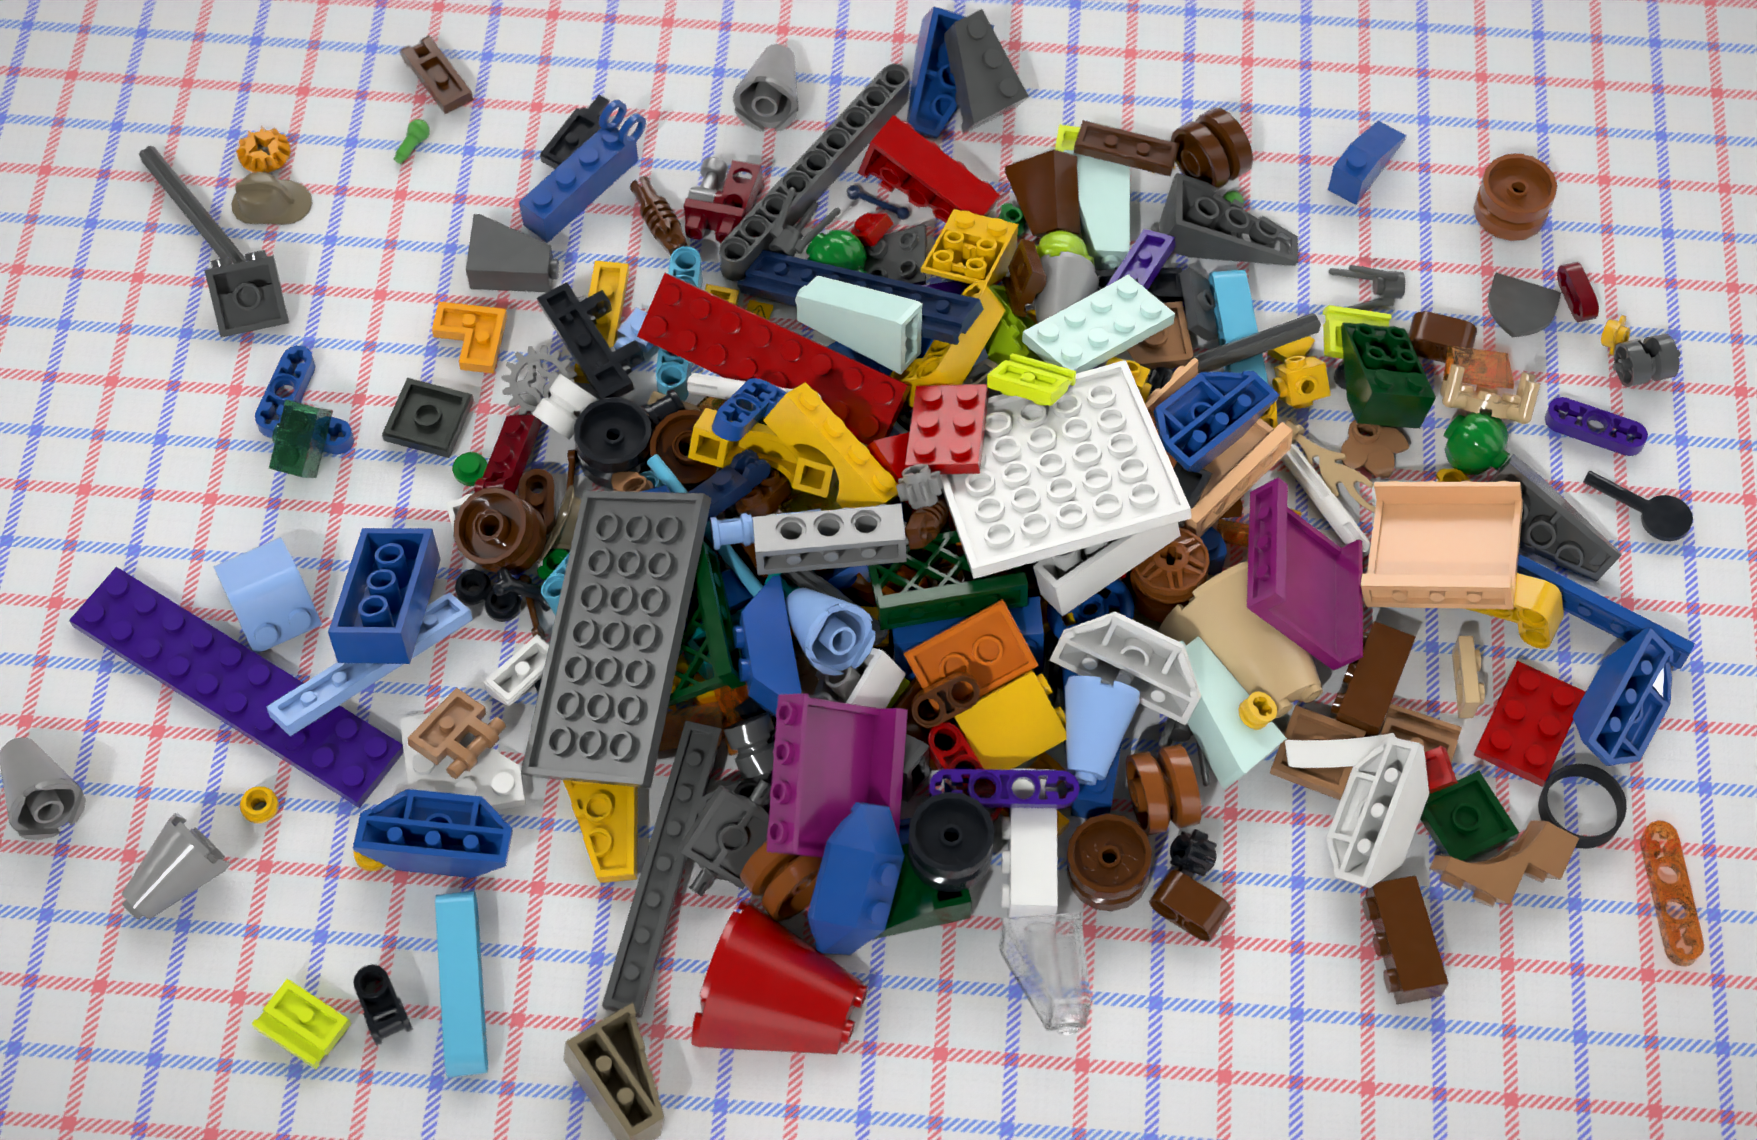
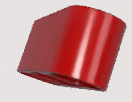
M943 722L931 729L927 739L929 756L939 771L956 769L959 766H967L971 769H984L955 725ZM940 734H947L953 739L954 747L951 750L942 751L935 746L934 738ZM985 778L976 781L973 787L974 792L980 798H990L996 792L994 783ZM945 779L951 790H963V794L968 796V783H963V786H951L950 779ZM995 808V812L990 815L993 823L998 819L1003 808Z

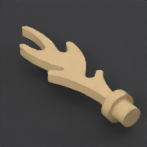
M1291 420L1286 421L1284 424L1293 430L1291 444L1298 442L1301 445L1311 466L1314 464V458L1316 456L1319 457L1322 479L1336 498L1340 496L1337 484L1343 483L1349 494L1361 506L1375 513L1376 507L1367 503L1354 487L1356 482H1360L1369 488H1373V483L1358 471L1342 464H1336L1337 460H1345L1346 455L1314 444L1303 436L1305 433L1303 426L1300 424L1295 425Z

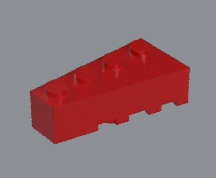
M895 115L888 120L870 141L858 170V174L865 178L873 175L882 180L881 187L890 192H893L896 188L907 194L908 202L916 207H930L933 209L934 217L945 223L954 209L969 211L973 214L987 217L1000 197V194L994 190L991 184L980 180L968 171L963 163L953 160L936 143L925 139L914 130L912 125L906 121H901Z

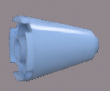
M798 588L787 596L785 604L789 624L808 661L814 668L823 674L838 676L843 674L841 671L851 666L855 669L863 663L870 654L875 641V631L872 629L871 623L873 620L870 614L856 604L808 588Z
M1079 675L1068 678L1065 685L1067 772L1073 774L1079 783L1096 785L1097 780L1105 779L1139 704L1140 691L1134 687L1118 681H1114L1113 686L1101 683V677Z

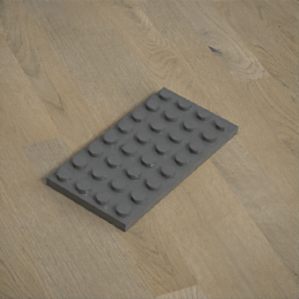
M583 490L521 774L536 778L651 788L712 498L704 493Z

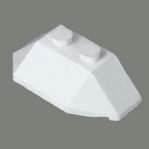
M1117 612L1109 613L1064 630L1050 658V661L1081 676L1101 677V683L1113 686L1114 681H1118L1132 686L1140 691V704L1184 725L1187 724L1201 697L1184 644Z
M1388 736L1381 742L1382 745L1371 751L1352 768L1326 836L1336 878L1371 888L1403 865L1429 796L1424 746L1420 743Z

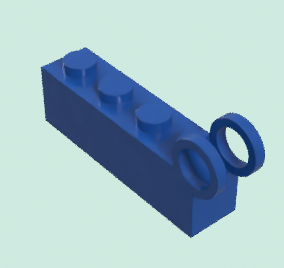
M614 100L609 103L599 119L601 129L519 201L523 226L546 243L551 241L639 161L636 141L645 130L646 119L640 114H633L624 122L619 130L617 127L626 115L627 106L620 100ZM618 108L615 118L607 124L611 113ZM638 122L637 128L635 129L633 134L631 136H628L627 134L630 128Z

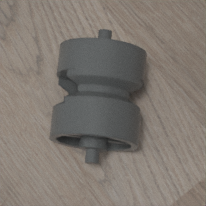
M1666 333L1646 337L1643 342L1636 339L1618 343L1614 350L1613 370L1617 372L1621 383L1625 387L1646 384L1651 378L1653 381L1673 378L1679 372L1680 351L1677 350L1672 337Z

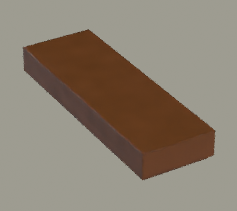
M1083 120L1074 145V153L1171 177L1180 144Z

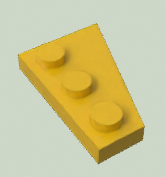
M563 780L575 817L583 834V840L596 878L600 883L637 880L638 787Z

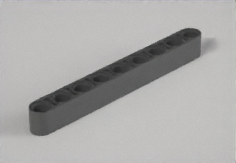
M890 64L884 67L722 241L719 246L720 270L726 279L730 281L745 279V272L763 250L771 251L769 244L774 237L770 235V232L777 222L790 188H794L795 192L798 193L794 194L783 228L786 225L794 226L801 219L812 203L816 202L867 147L893 115H896L909 100L910 73L905 66Z

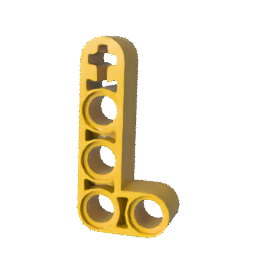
M984 281L973 283L961 294L980 299L984 310L966 334H960L957 345L933 340L924 357L915 359L902 374L892 371L891 377L911 386L905 400L911 407L914 404L916 386L962 385L1001 320L1005 308Z
M1519 573L1516 576L1514 609H1468L1518 623L1521 639L1525 643L1540 649L1550 647L1564 617L1562 595L1554 584Z

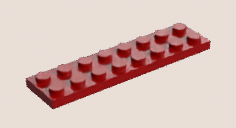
M664 273L637 337L724 378L741 381L755 378L762 379L776 387L795 389L806 382L812 390L821 395L822 401L844 422L845 426L858 441L869 445L874 440L890 436L911 389L910 385L667 273Z

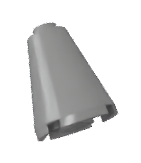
M781 44L768 46L736 87L733 95L734 111L745 125L758 131H764L765 127L781 131L790 126L796 118L798 96L795 56L788 47Z
M1060 252V256L1050 258V254L1040 258L1044 273L1046 274V284L1040 294L1037 293L1034 298L1037 324L1097 292L1099 276L1097 277L1092 262L1081 255L1071 252Z
M25 737L15 738L1 748L0 768L8 820L13 830L17 831L19 836L31 840L51 838L60 834L59 827L67 822L72 826L78 821L85 809L86 802L81 787L32 739Z
M178 813L169 818L122 892L126 899L122 905L138 920L142 916L148 919L155 917L225 872L231 865L230 862L223 860L225 856L196 827L189 830L184 825L187 820Z

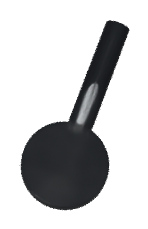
M1591 470L1583 483L1640 512L1644 529L1656 539L1662 541L1679 540L1687 535L1692 526V512L1687 504L1679 498L1660 495L1648 501Z

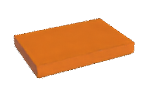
M1003 599L903 652L922 689L953 673L967 672L978 683L980 689L979 698L1039 666ZM960 681L953 686L951 694L958 700H964L971 695L973 687L966 681ZM928 699L935 713H937L939 704L933 699Z

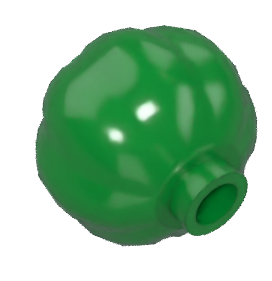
M832 230L828 234L819 233L806 249V254L809 256L807 260L867 273L864 270L867 259L866 250L861 241L851 232Z
M1488 411L1472 412L1466 417L1459 414L1451 422L1443 435L1448 439L1445 446V455L1450 465L1467 475H1479L1491 468L1498 471L1510 456V453L1506 451L1509 436L1508 430L1501 418L1491 417L1492 412Z

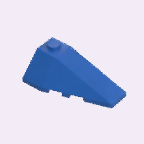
M935 6L922 18L915 52L907 122L912 125L917 133L937 139L957 107L955 96L957 90L954 74H951L944 33L954 22L967 16Z

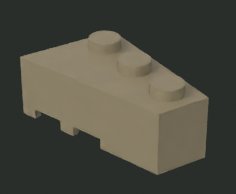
M631 1003L565 1041L564 1062L616 1140H654L661 1136L664 1114L654 1077L647 1061L643 1037L640 1035L634 1004Z

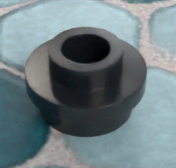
M476 569L463 572L455 584L458 598L470 605L484 602L492 590L490 578L485 573ZM472 586H479V587H480V588H479L478 590H476V591H473V592L468 591V589H469L470 587H472Z

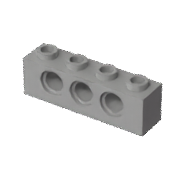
M881 504L860 508L846 507L837 510L805 511L802 513L769 514L752 517L758 575L906 562V538L901 504Z

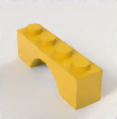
M806 382L786 393L764 418L763 421L787 447L796 444H806L817 448L828 457L838 476L839 492L836 502L842 508L871 507L881 504L890 505L898 496L896 488L898 484L893 476L877 462L867 447L858 441L845 426L844 422L829 409L818 393L812 390Z
M705 408L694 425L688 454L690 459L723 468L731 464L735 455L742 453L746 449H751L757 453L758 459L766 460L771 465L770 467L783 473L789 479L792 488L825 498L828 497L837 480L836 470L824 453L806 444H796L787 447L768 425L756 423L742 439L728 441L720 438L712 431L711 426L717 411Z

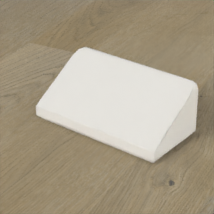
M538 634L534 636L483 682L486 692L492 698L510 706L542 677L549 644Z

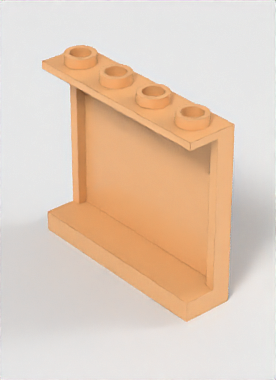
M1193 358L1185 367L1183 365L1178 367L1164 387L1155 389L1149 395L1145 405L1156 430L1157 426L1153 413L1155 407L1199 374L1198 360L1196 358ZM1259 418L1242 438L1205 466L1203 469L1212 473L1211 478L1197 504L1191 509L1192 518L1186 520L1183 529L1191 531L1200 538L1291 449L1293 430L1283 422L1274 429ZM1166 451L1168 458L1171 462V465L1174 468L1177 461Z
M1374 482L1376 508L1367 574H1362L1361 590L1365 607L1514 609L1523 512L1520 482Z

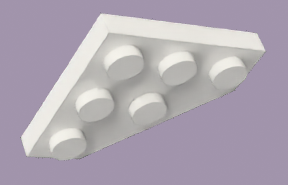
M431 713L400 718L408 789L482 796L496 811L526 805L520 765L495 749L486 748L477 757L478 762L470 771H464L458 779H454L446 771V768L454 759L447 755L436 765L408 746V737ZM468 733L459 744L466 748L476 737Z

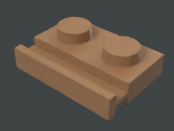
M1390 703L1380 735L1394 733L1396 738L1420 743L1424 746V752L1442 746L1446 748L1452 763L1462 727Z

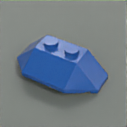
M1243 371L1242 374L1234 372H1201L1155 407L1153 413L1158 435L1164 449L1187 471L1199 472L1242 438L1277 400L1279 394L1254 371Z
M773 576L742 610L739 625L733 626V643L735 649H741L742 659H739L738 662L740 681H746L748 695L766 712L776 717L778 694H802L781 576Z
M1651 627L1642 630L1603 660L1572 716L1582 742L1605 766L1639 762L1671 704L1672 674L1670 662H1673L1674 651Z
M406 789L381 802L373 809L369 808L360 813L353 850L397 871L474 878L507 865L513 830L482 796Z
M856 802L850 809L851 813L841 821L826 842L807 914L810 929L816 941V950L820 953L851 955L885 931L904 859L901 843L888 806Z

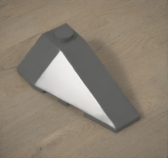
M1176 173L1159 221V233L1175 237L1173 253L1189 258L1296 266L1298 263V236L1264 216L1256 218L1242 209L1243 203L1236 199L1232 203L1216 194L1217 188L1211 184Z

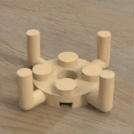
M1453 356L1448 357L1440 389L1444 406L1474 413L1488 411L1492 412L1491 417L1509 419L1521 424H1527L1531 421L1540 388V383L1534 382L1536 375L1522 372L1516 395L1503 393L1502 397L1497 394L1498 389L1477 385L1476 391H1474L1473 386L1461 383L1465 367L1461 366L1462 359Z

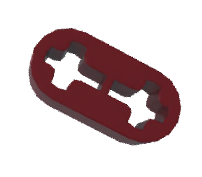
M1579 262L1560 265L1557 270L1558 284L1573 318L1577 322L1596 319L1599 314L1598 300L1582 265Z

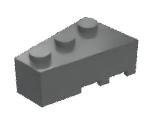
M982 9L954 22L944 33L951 74H954L957 90L955 96L957 104L960 106L963 134L1017 108L1029 97Z

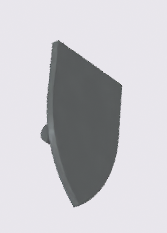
M1495 273L1487 303L1493 319L1511 337H1522L1538 333L1551 324L1557 311L1561 292Z

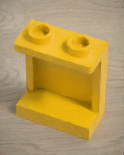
M1030 670L1023 676L979 699L972 708L954 717L967 743L985 770H1011V768H1016L1066 740V715L1060 706L1055 709L1053 708L1047 697L1053 692L1042 673L1036 676L1034 671Z

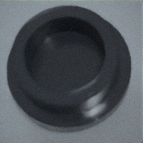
M491 590L485 599L486 613L495 621H510L521 610L520 596L514 593H507L499 597Z

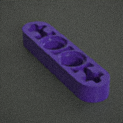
M944 769L936 772L929 784V794L932 797L942 794V791L936 790L935 786H940L943 779H950L951 786H963L962 778H969L968 796L978 800L983 807L1066 808L1075 802L1080 789L1076 777L1070 772L1062 770ZM984 778L991 780L996 788L994 795L986 799L977 796L973 788L976 781ZM1019 779L1030 781L1034 786L1033 795L1027 799L1016 797L1012 790L1014 782ZM1039 779L1046 780L1044 788H1054L1059 780L1065 781V787L1072 788V791L1067 792L1065 799H1060L1058 792L1046 791L1045 799H1039L1041 790ZM952 790L951 793H963V790Z

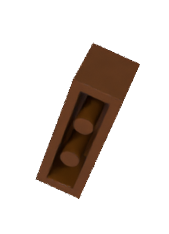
M1374 621L1370 633L1363 632V657L1359 659L1358 663H1349L1342 681L1349 684L1345 694L1338 692L1331 709V713L1337 715L1335 720L1366 731L1364 737L1378 736L1416 636Z
M1416 875L1376 883L1369 888L1365 898L1362 900V906L1367 921L1372 920L1374 926L1373 945L1377 956H1382L1386 970L1383 972V977L1388 993L1394 994L1397 1005L1441 997L1449 982Z

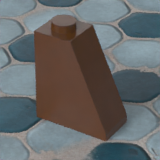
M1051 150L1005 166V174L1033 236L1042 238L1054 231H1066L1075 235L1080 234L1077 156L1058 150Z

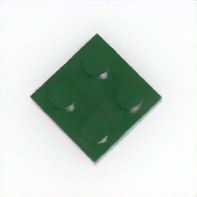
M1479 770L1457 780V784L1429 794L1420 820L1443 856H1451L1464 862H1469L1516 839L1519 835L1516 826Z

